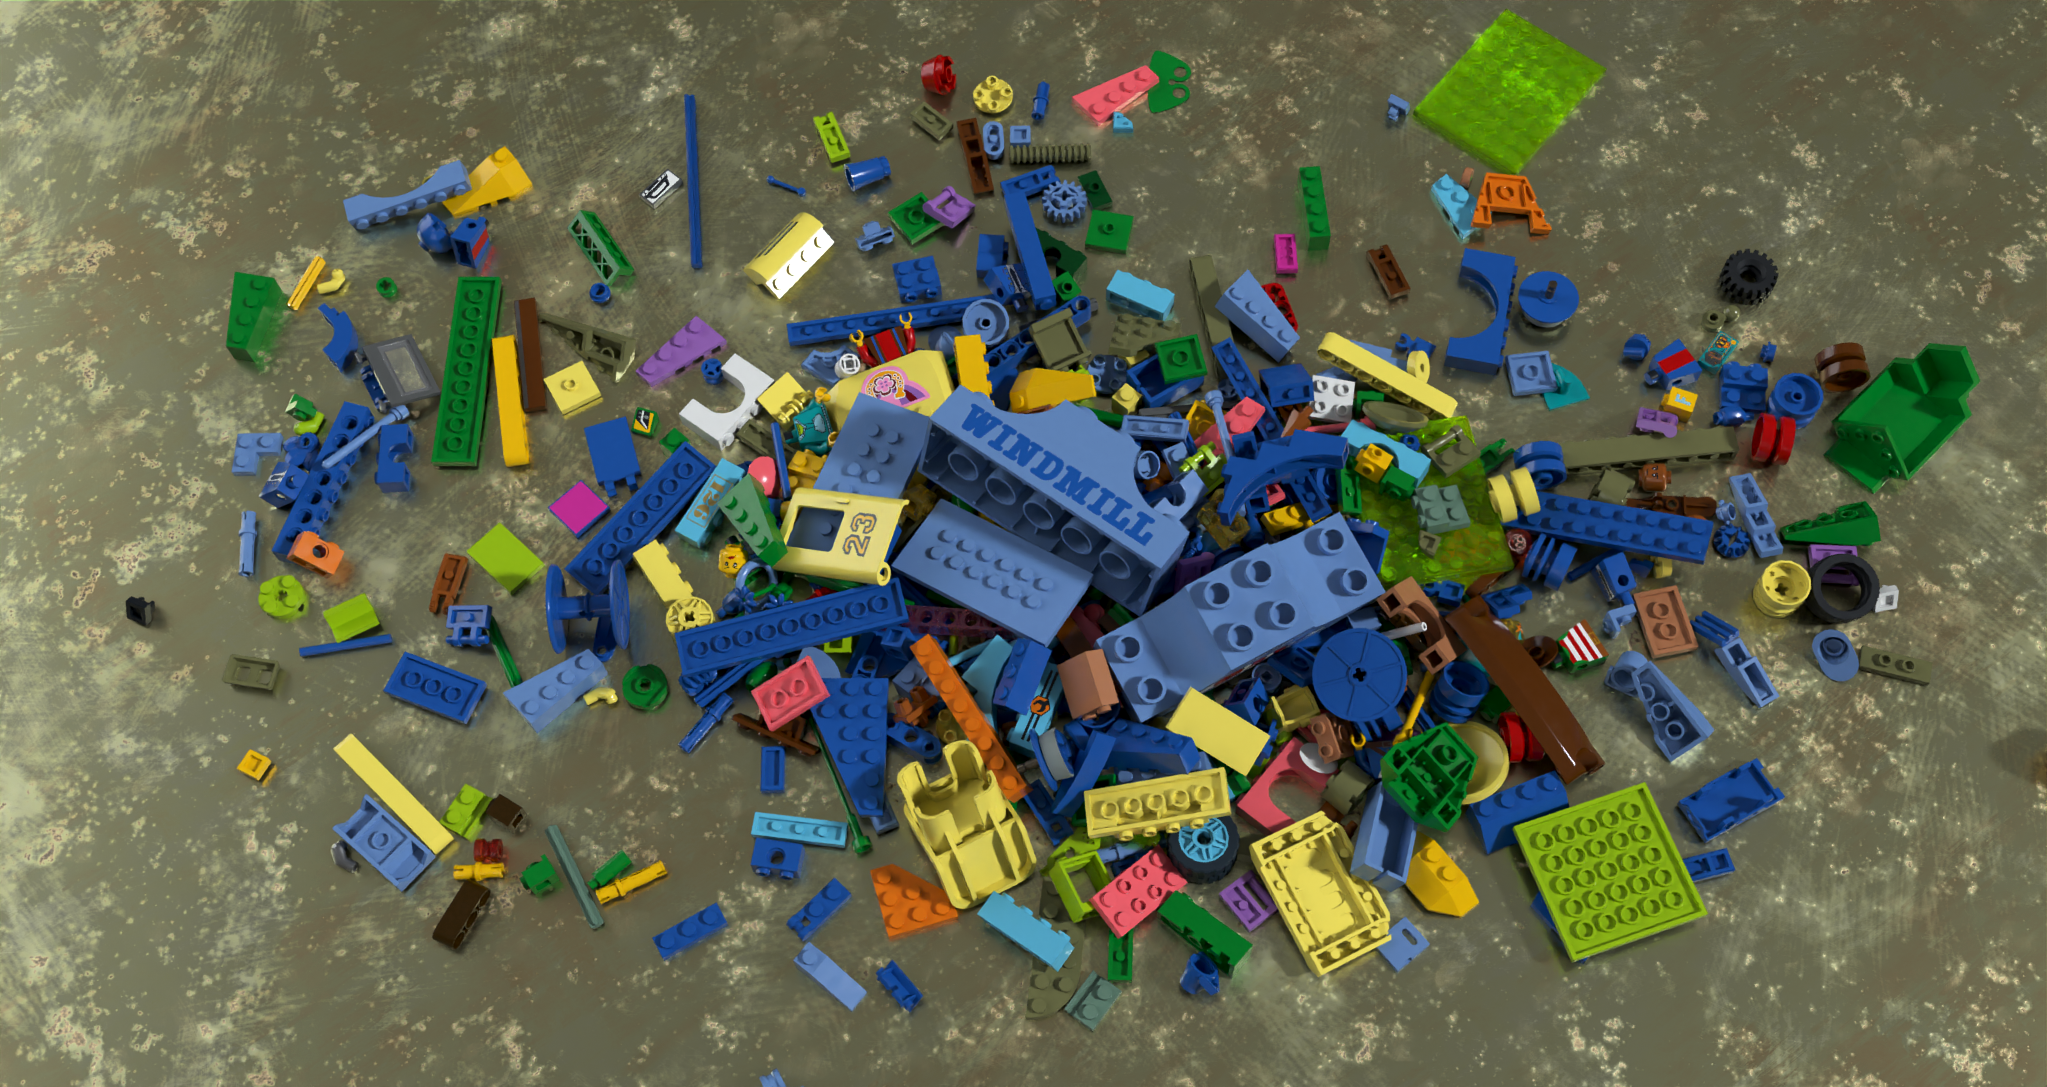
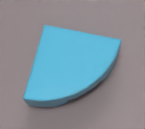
M1113 112V133H1133L1131 120L1123 116L1122 113Z

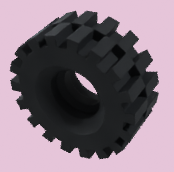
M1745 249L1744 253L1739 250L1735 255H1730L1719 276V284L1723 285L1721 290L1723 293L1728 292L1726 296L1729 299L1734 297V302L1736 303L1741 300L1743 305H1748L1749 302L1752 305H1756L1758 300L1762 303L1770 296L1779 273H1776L1778 270L1777 265L1772 266L1774 263L1772 258L1766 259L1767 254L1763 253L1761 256L1758 254V250L1750 253V249ZM1749 274L1755 278L1756 282H1746L1740 275Z

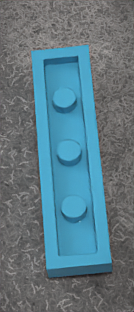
M755 812L751 836L845 848L849 825L845 822Z

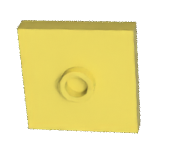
M583 361L543 379L562 415L601 396Z

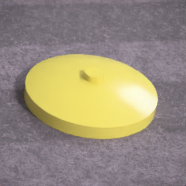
M1467 721L1466 723L1448 722L1452 729L1478 756L1472 779L1468 782L1466 788V799L1462 801V804H1471L1488 798L1502 786L1509 771V756L1504 741L1495 731L1483 724Z

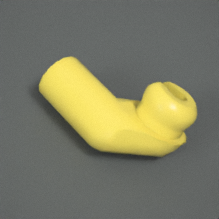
M334 269L332 271V279L329 282L317 284L319 294L336 291L345 281V274H343L341 269Z
M598 687L583 695L587 705L599 699H605L609 705L618 700L615 694L616 691L613 688Z

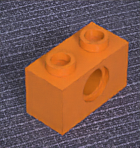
M304 531L297 535L286 559L327 579L335 574L345 551L339 549V546L333 542H325L319 539V536L314 532ZM313 548L319 550L320 558L314 556Z

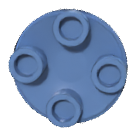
M1098 354L1087 366L1086 370H1089L1090 375H1093L1095 390L1099 393H1116L1126 383V371L1128 368L1123 359L1112 355Z

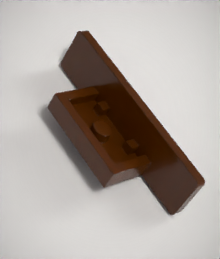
M743 713L732 716V720L738 722L737 726L747 730L750 728L758 731L757 734L764 738L770 739L772 737L778 740V744L784 747H795L799 749L798 752L802 755L811 757L821 751L820 747L802 740L809 718L801 714L775 731L769 730L762 714L759 720Z

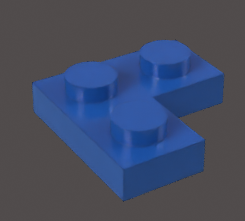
M1523 583L1480 595L1498 619H1508L1514 614L1520 613L1519 605L1533 599L1532 591Z

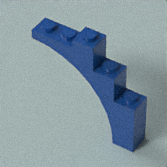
M1295 429L1292 438H1288L1287 446L1262 442L1260 450L1255 453L1254 460L1230 456L1227 464L1223 465L1221 476L1225 480L1223 502H1219L1217 507V515H1220L1221 525L1231 526L1236 513L1245 501L1258 489L1274 479L1306 469H1344L1349 454L1348 438Z

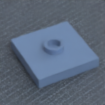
M1549 351L1506 355L1505 363L1513 396L1557 391L1558 387Z

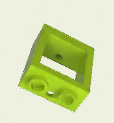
M1082 851L1072 858L1062 857L1055 861V866L1049 871V875L1073 923L1100 915L1090 901L1081 902L1067 874L1085 868L1098 893L1112 880L1097 851L1089 853Z

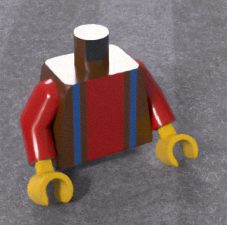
M909 312L910 319L908 322L902 320L901 314L899 316L900 322L904 324L903 329L900 325L863 339V332L857 330L859 340H855L852 333L849 335L850 341L857 344L856 349L864 364L874 368L914 352L916 339L913 327L910 326L912 315Z

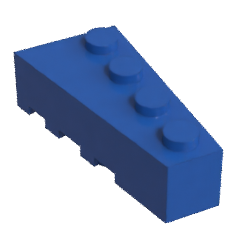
M1118 718L1106 732L1116 737V741L1102 770H1109L1110 767H1117L1119 771H1127L1128 768H1139L1140 772H1149L1150 770L1157 769L1160 773L1188 775L1201 757L1191 737Z

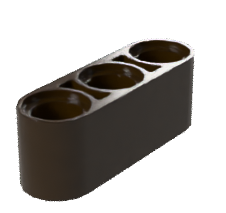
M467 879L437 924L432 935L433 940L452 950H456L486 905L491 889L471 879Z

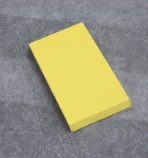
M1192 687L1188 689L1166 725V728L1174 733L1191 737L1195 746L1244 776L1248 774L1270 738V735Z

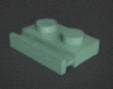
M1093 970L1064 1008V1011L1093 1032L1122 991Z

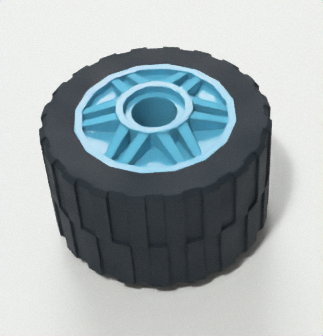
M1230 816L1209 819V823H1204V827L1200 829H1191L1190 826L1180 827V831L1177 833H1168L1167 856L1186 881L1201 885L1211 884L1229 874L1231 868L1235 865L1239 849L1240 837L1236 823L1233 822Z

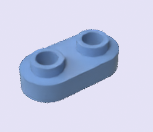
M995 121L988 122L983 127L984 151L989 159L996 160L1004 155L1003 127Z

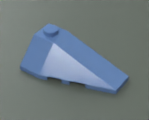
M1651 660L1631 673L1639 698L1644 704L1647 720L1652 726L1655 742L1670 762L1707 739L1713 733L1714 728L1700 710Z

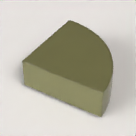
M1420 529L1418 545L1427 557L1433 559L1442 537Z

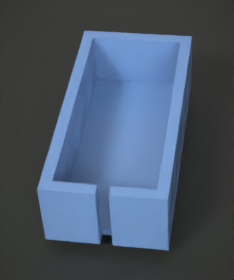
M1382 781L1368 790L1350 873L1366 881L1373 879L1372 884L1392 892L1406 884L1418 823L1414 822L1385 790Z

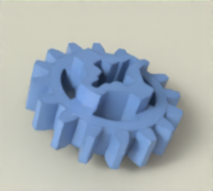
M1064 180L1063 184L1056 181V186L1050 184L1049 191L1044 190V197H1042L1043 211H1047L1048 217L1054 216V221L1061 218L1062 223H1065L1066 219L1073 222L1074 216L1080 218V212H1085V206H1087L1086 192L1082 191L1081 185L1075 187L1074 181L1071 184H1067V180Z

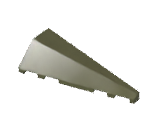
M548 313L539 314L538 321L544 322L552 328L551 331L554 334H559L563 337L566 344L586 360H591L598 366L597 369L607 373L613 382H619L634 360L637 339Z

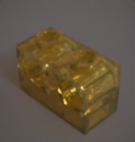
M1220 494L1203 505L1196 518L1225 551L1244 538L1250 530V526L1246 519L1240 516L1238 512L1231 526L1221 525L1220 515H1217L1215 512L1219 502H1223L1224 495Z

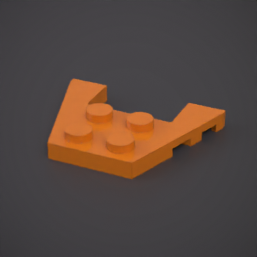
M1488 172L1485 174L1471 221V227L1489 229L1492 225L1490 211L1528 215L1531 233L1548 235L1551 232V226L1546 223L1544 219L1545 214L1542 208L1538 207L1535 201V193L1526 176Z

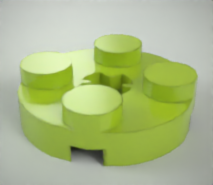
M292 575L276 576L263 582L258 596L261 609L267 615L278 620L294 616L306 599L303 586ZM287 593V596L284 597V601L280 602V600L277 599V597L280 594Z

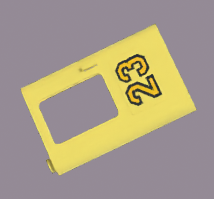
M799 487L792 496L780 529L785 545L793 530L800 507L844 512V517L831 551L826 552L786 546L788 553L772 568L778 571L884 586L889 582L891 576L890 566L884 562L902 508L904 505L909 504V500ZM882 568L884 569V576L880 574Z

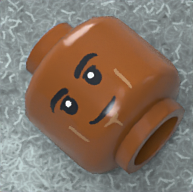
M1646 463L1642 469H1639V487H1643L1645 492H1664L1667 484H1671V471H1667L1664 463Z

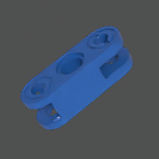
M888 713L887 742L926 765H935L941 761V743L935 736L916 725L912 727L903 721L895 723L893 719L895 713ZM909 736L917 738L914 742L905 741Z

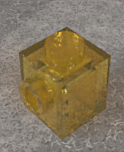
M918 484L904 492L902 499L909 500V504L904 505L901 512L914 521L926 515L928 516L935 507L934 502L937 495L922 484Z

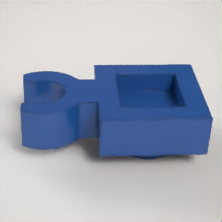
M1402 333L1400 336V340L1404 341L1405 344L1399 342L1395 344L1396 350L1408 352L1407 358L1412 351H1424L1430 360L1436 349L1435 345L1419 337L1412 341L1405 333Z
M1433 578L1426 579L1425 586L1431 587H1424L1423 589L1427 597L1438 596L1437 602L1455 607L1460 606L1465 588L1464 584L1445 579L1440 584Z

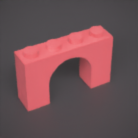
M1295 737L1290 742H1284L1278 750L1280 754L1277 758H1271L1264 767L1266 771L1261 777L1257 775L1250 783L1252 788L1247 794L1241 793L1235 802L1237 804L1235 813L1267 836L1296 823L1278 809L1269 797L1268 789L1275 780L1285 776L1297 777L1319 793H1322L1327 787L1325 784L1333 774L1338 775L1339 773L1338 769L1332 773L1324 774L1309 768L1300 757V748L1304 744Z

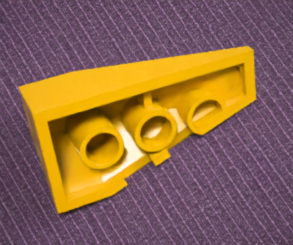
M504 146L488 156L468 175L472 190L467 191L463 195L447 198L442 204L455 217L477 210L479 206L487 203L492 205L496 204L497 200L509 197V199L517 197L533 185L517 159Z
M1033 368L1019 372L1009 396L1012 413H1017L1048 404L1056 407L1065 399L1074 403L1096 397L1093 375Z

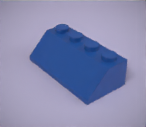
M1554 770L1491 795L1481 801L1471 803L1465 814L1486 855L1518 843L1512 830L1514 826L1569 808L1566 790Z

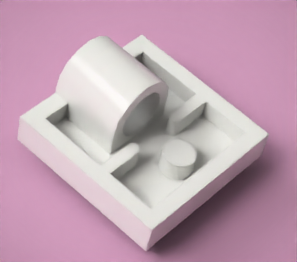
M1312 375L1314 401H1309L1308 406L1314 411L1308 419L1336 424L1351 422L1355 382Z

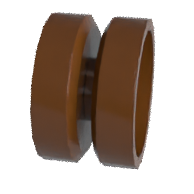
M1848 342L1829 346L1820 351L1814 358L1817 372L1820 373L1821 387L1826 392L1840 393L1854 390L1868 382L1871 377L1868 364L1865 362L1866 357L1863 346L1858 343Z

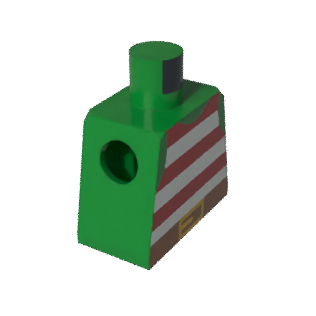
M1584 619L1556 640L1558 653L1549 664L1554 669L1564 665L1567 671L1573 674L1604 664L1609 654Z

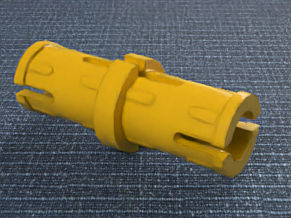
M476 862L473 865H454V870L456 871H453V876L455 880L475 879L476 881H482L483 878L504 877V873H502L504 872L503 863L482 864V862Z

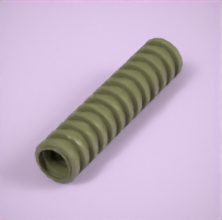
M1081 143L1080 146H1077V144H1074V146H1071V144H1067V146H1064V144H1061V146H1058V144H1055V146H1051V144L1045 146V144H1042L1039 147L1037 144L1036 147H1032V145H1029V147H1026V145H1023V147L1019 145L1013 147V145H1010L1009 162L1011 164L1014 162L1020 164V161H1023V163H1026V161H1030V163H1033V161H1036V163H1039V161H1042V163H1045V161H1049V163L1061 161L1064 163L1065 160H1068V162H1071V160H1074V162H1077V160H1081V162L1087 160V162H1090L1091 160L1090 143H1087V145Z

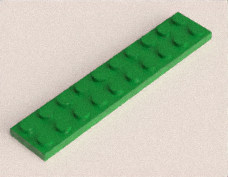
M458 277L431 459L433 466L477 465L493 349L492 338H494L502 284L500 277Z

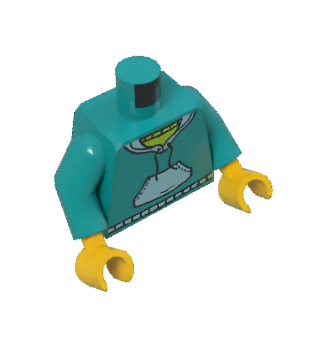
M823 387L816 389L815 397L793 418L795 429L783 432L786 444L799 442L802 452L808 449L820 457L831 451L839 433L832 431L825 404L822 405V401L828 402L831 399V396L825 393L827 389Z

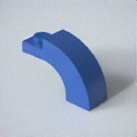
M324 303L318 309L323 318L334 328V336L331 342L322 350L328 360L342 373L355 357L354 353L358 349V335L345 311L339 314L334 307L330 309Z

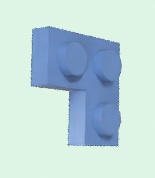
M238 434L232 466L234 476L256 475L259 456H280L283 442L282 434Z

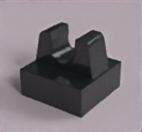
M132 596L125 601L127 619L143 625H147L152 621L151 615L155 611L154 601L148 603L144 597L135 598Z

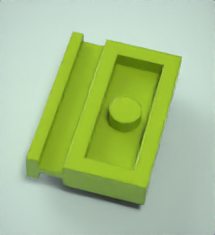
M465 783L439 823L469 841L487 815L485 812L493 798L486 796Z

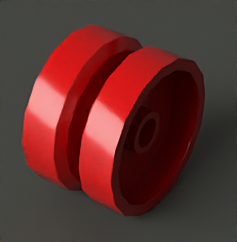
M1761 413L1757 419L1752 436L1751 459L1753 461L1765 462L1770 458L1772 464L1786 465L1795 439V419L1782 416L1776 421L1773 414Z
M1514 711L1501 712L1498 721V733L1506 745L1509 763L1521 762L1523 756L1527 761L1542 760L1544 749L1520 715L1518 717Z

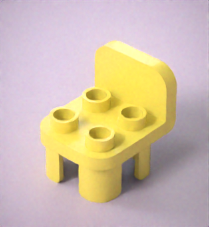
M959 740L943 748V754L951 774L928 785L922 766L919 762L915 761L901 769L897 776V782L905 800L904 813L907 821L936 868L947 897L956 908L968 909L986 901L993 891L1001 893L1026 880L1035 870L1037 860L1026 828L998 786L992 770L988 771L985 768L981 755L972 742Z

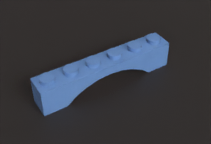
M460 160L440 166L426 183L406 194L385 198L359 194L343 200L348 222L355 230L365 229L378 222H385L396 216H403L416 209H423L427 205L436 202H443L447 198L463 195L467 191L472 190L467 169Z

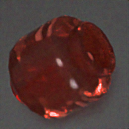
M1523 528L1511 529L1503 539L1504 549L1508 554L1510 553L1515 557L1528 554L1534 543L1531 533Z

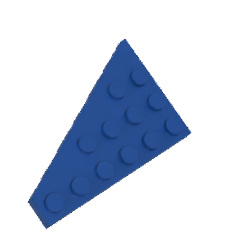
M822 678L830 696L811 707V712L860 817H884L889 679Z

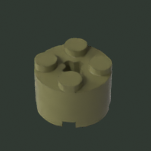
M1605 467L1587 500L1625 506L1627 502L1625 497L1627 493L1631 492L1635 481L1613 469Z
M1349 759L1343 763L1340 768L1341 772L1338 775L1333 774L1325 784L1327 787L1321 793L1323 799L1345 816L1349 815L1361 803L1366 791L1368 792L1375 783V779Z

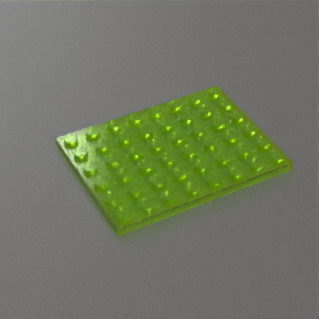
M1506 8L1415 108L1413 115L1508 175H1517L1605 75L1607 68Z
M1467 415L1428 421L1427 426L1410 433L1390 435L1384 432L1385 429H1376L1377 432L1384 433L1388 438L1399 442L1400 437L1405 434L1415 435L1420 443V448L1416 452L1422 453V445L1430 444L1449 432L1450 428L1454 425H1459L1466 437L1476 446ZM1453 439L1434 452L1438 455L1458 442ZM1480 457L1447 478H1444L1430 462L1427 474L1417 487L1437 485L1438 488L1457 485L1471 522L1467 528L1434 534L1442 538L1433 559L1427 557L1418 545L1420 529L1423 531L1424 529L1420 528L1418 524L1417 509H1413L1411 499H1406L1403 502L1390 497L1386 492L1383 495L1378 493L1382 479L1390 467L1394 465L1390 462L1377 484L1359 473L1362 514L1359 515L1361 522L1365 523L1366 520H1373L1379 522L1380 527L1390 531L1381 569L1376 575L1384 590L1391 589L1410 576L1413 577L1418 585L1513 570L1514 563L1498 513H1495L1489 498L1488 482Z

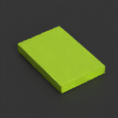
M500 522L466 551L511 596L545 566L535 554Z

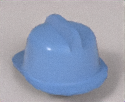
M940 326L930 333L928 344L932 351H942L947 362L955 357L953 348L954 337L962 336V334L954 327Z
M1833 629L1823 630L1815 636L1812 648L1824 674L1830 679L1839 682L1847 681L1854 677L1858 671L1859 661L1848 637L1844 633Z

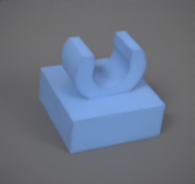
M1393 94L1390 95L1387 100L1388 107L1390 108L1388 118L1396 121L1399 114L1407 116L1410 111L1409 102Z

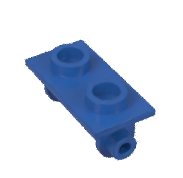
M893 960L890 961L885 969L882 967L876 972L877 980L887 990H892L891 995L900 1004L901 1008L911 1012L923 997L921 992Z

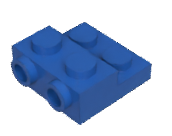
M933 256L892 264L901 303L914 302L918 299L934 298L942 295L941 283Z
M1735 361L1723 364L1719 372V410L1725 407H1740L1744 412H1753L1754 414L1765 413L1768 368H1762L1760 364L1740 366Z

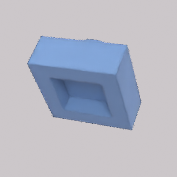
M1010 126V145H1013V147H1016V145L1020 147L1026 145V147H1029L1031 145L1030 126Z

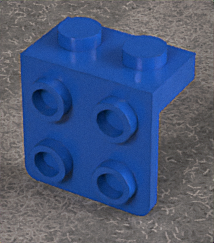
M1348 518L1345 521L1374 573L1377 575L1381 569L1390 531L1380 527L1379 522L1373 520H1366L1365 523H1361L1358 519Z

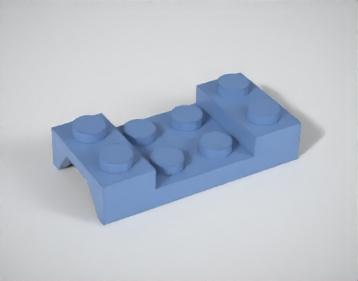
M367 794L363 797L360 809L347 822L337 824L332 828L401 892L436 857Z

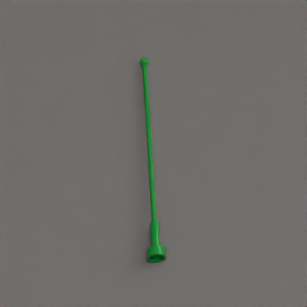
M785 657L783 664L787 668L790 667L792 660L789 657ZM808 709L805 713L809 718L810 725L847 813L846 819L855 839L851 844L855 853L865 852L872 847L869 836H863L855 814L851 813L813 717Z

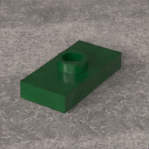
M1096 170L1077 177L1079 185L1082 186V191L1086 192V198L1092 210H1101L1113 205V201Z

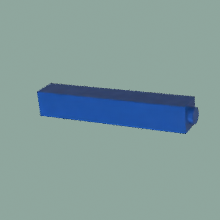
M1025 191L1004 195L1005 210L1035 310L1050 309L1056 306V293Z

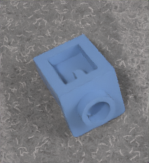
M1634 604L1616 608L1606 613L1602 624L1605 632L1610 634L1611 639L1617 638L1621 631L1620 626L1627 625L1632 621L1637 612Z

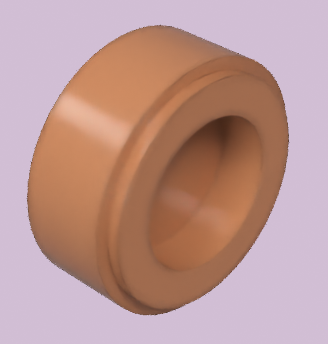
M1466 167L1464 169L1460 182L1463 188L1469 189L1474 175V168Z

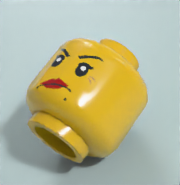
M727 544L726 548L720 550L718 568L721 572L726 573L727 578H737L740 569L748 562L749 554L743 549L744 546Z

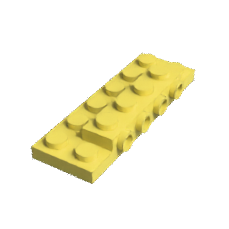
M1224 767L1188 773V775L1180 774L1084 791L1087 830L1090 839L1114 835L1115 838H1119L1121 841H1129L1133 839V835L1142 834L1144 837H1153L1157 835V831L1166 830L1167 833H1177L1180 831V827L1190 826L1191 829H1200L1204 827V823H1209V819L1231 815L1226 770Z

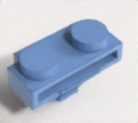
M871 221L863 225L864 235L859 236V238L856 237L855 241L859 249L867 251L873 248V244L879 242L887 244L893 241L892 238L895 235L891 226L880 228L878 221Z

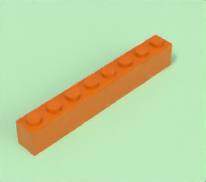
M927 634L911 645L910 649L969 741L978 749L987 769L992 770L998 786L1006 798L1015 803L1033 790L1023 773L1019 774L1016 766L1017 763L937 640Z

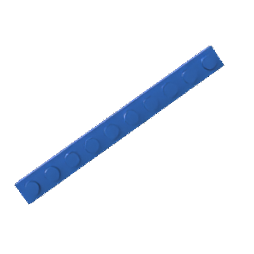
M993 294L790 323L787 324L789 345L796 346L849 338L851 333L853 337H858L857 330L862 331L865 336L878 334L900 325L903 329L904 324L900 322L899 316L901 314L902 320L908 322L910 319L908 312L912 315L910 326L913 328L963 321L966 308L973 302L980 299H992L994 301H997Z
M1231 337L1211 347L1240 399L1243 400L1247 396L1265 407V412L1256 423L1264 440L1280 438L1284 428ZM1311 474L1310 476L1298 478L1294 482H1290L1312 523L1332 513L1329 504Z

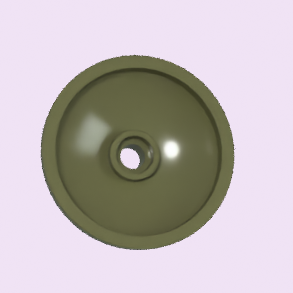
M1368 401L1363 404L1362 408L1364 414L1376 426L1385 429L1384 432L1390 435L1420 430L1427 426L1429 420L1426 415L1417 410L1389 402Z

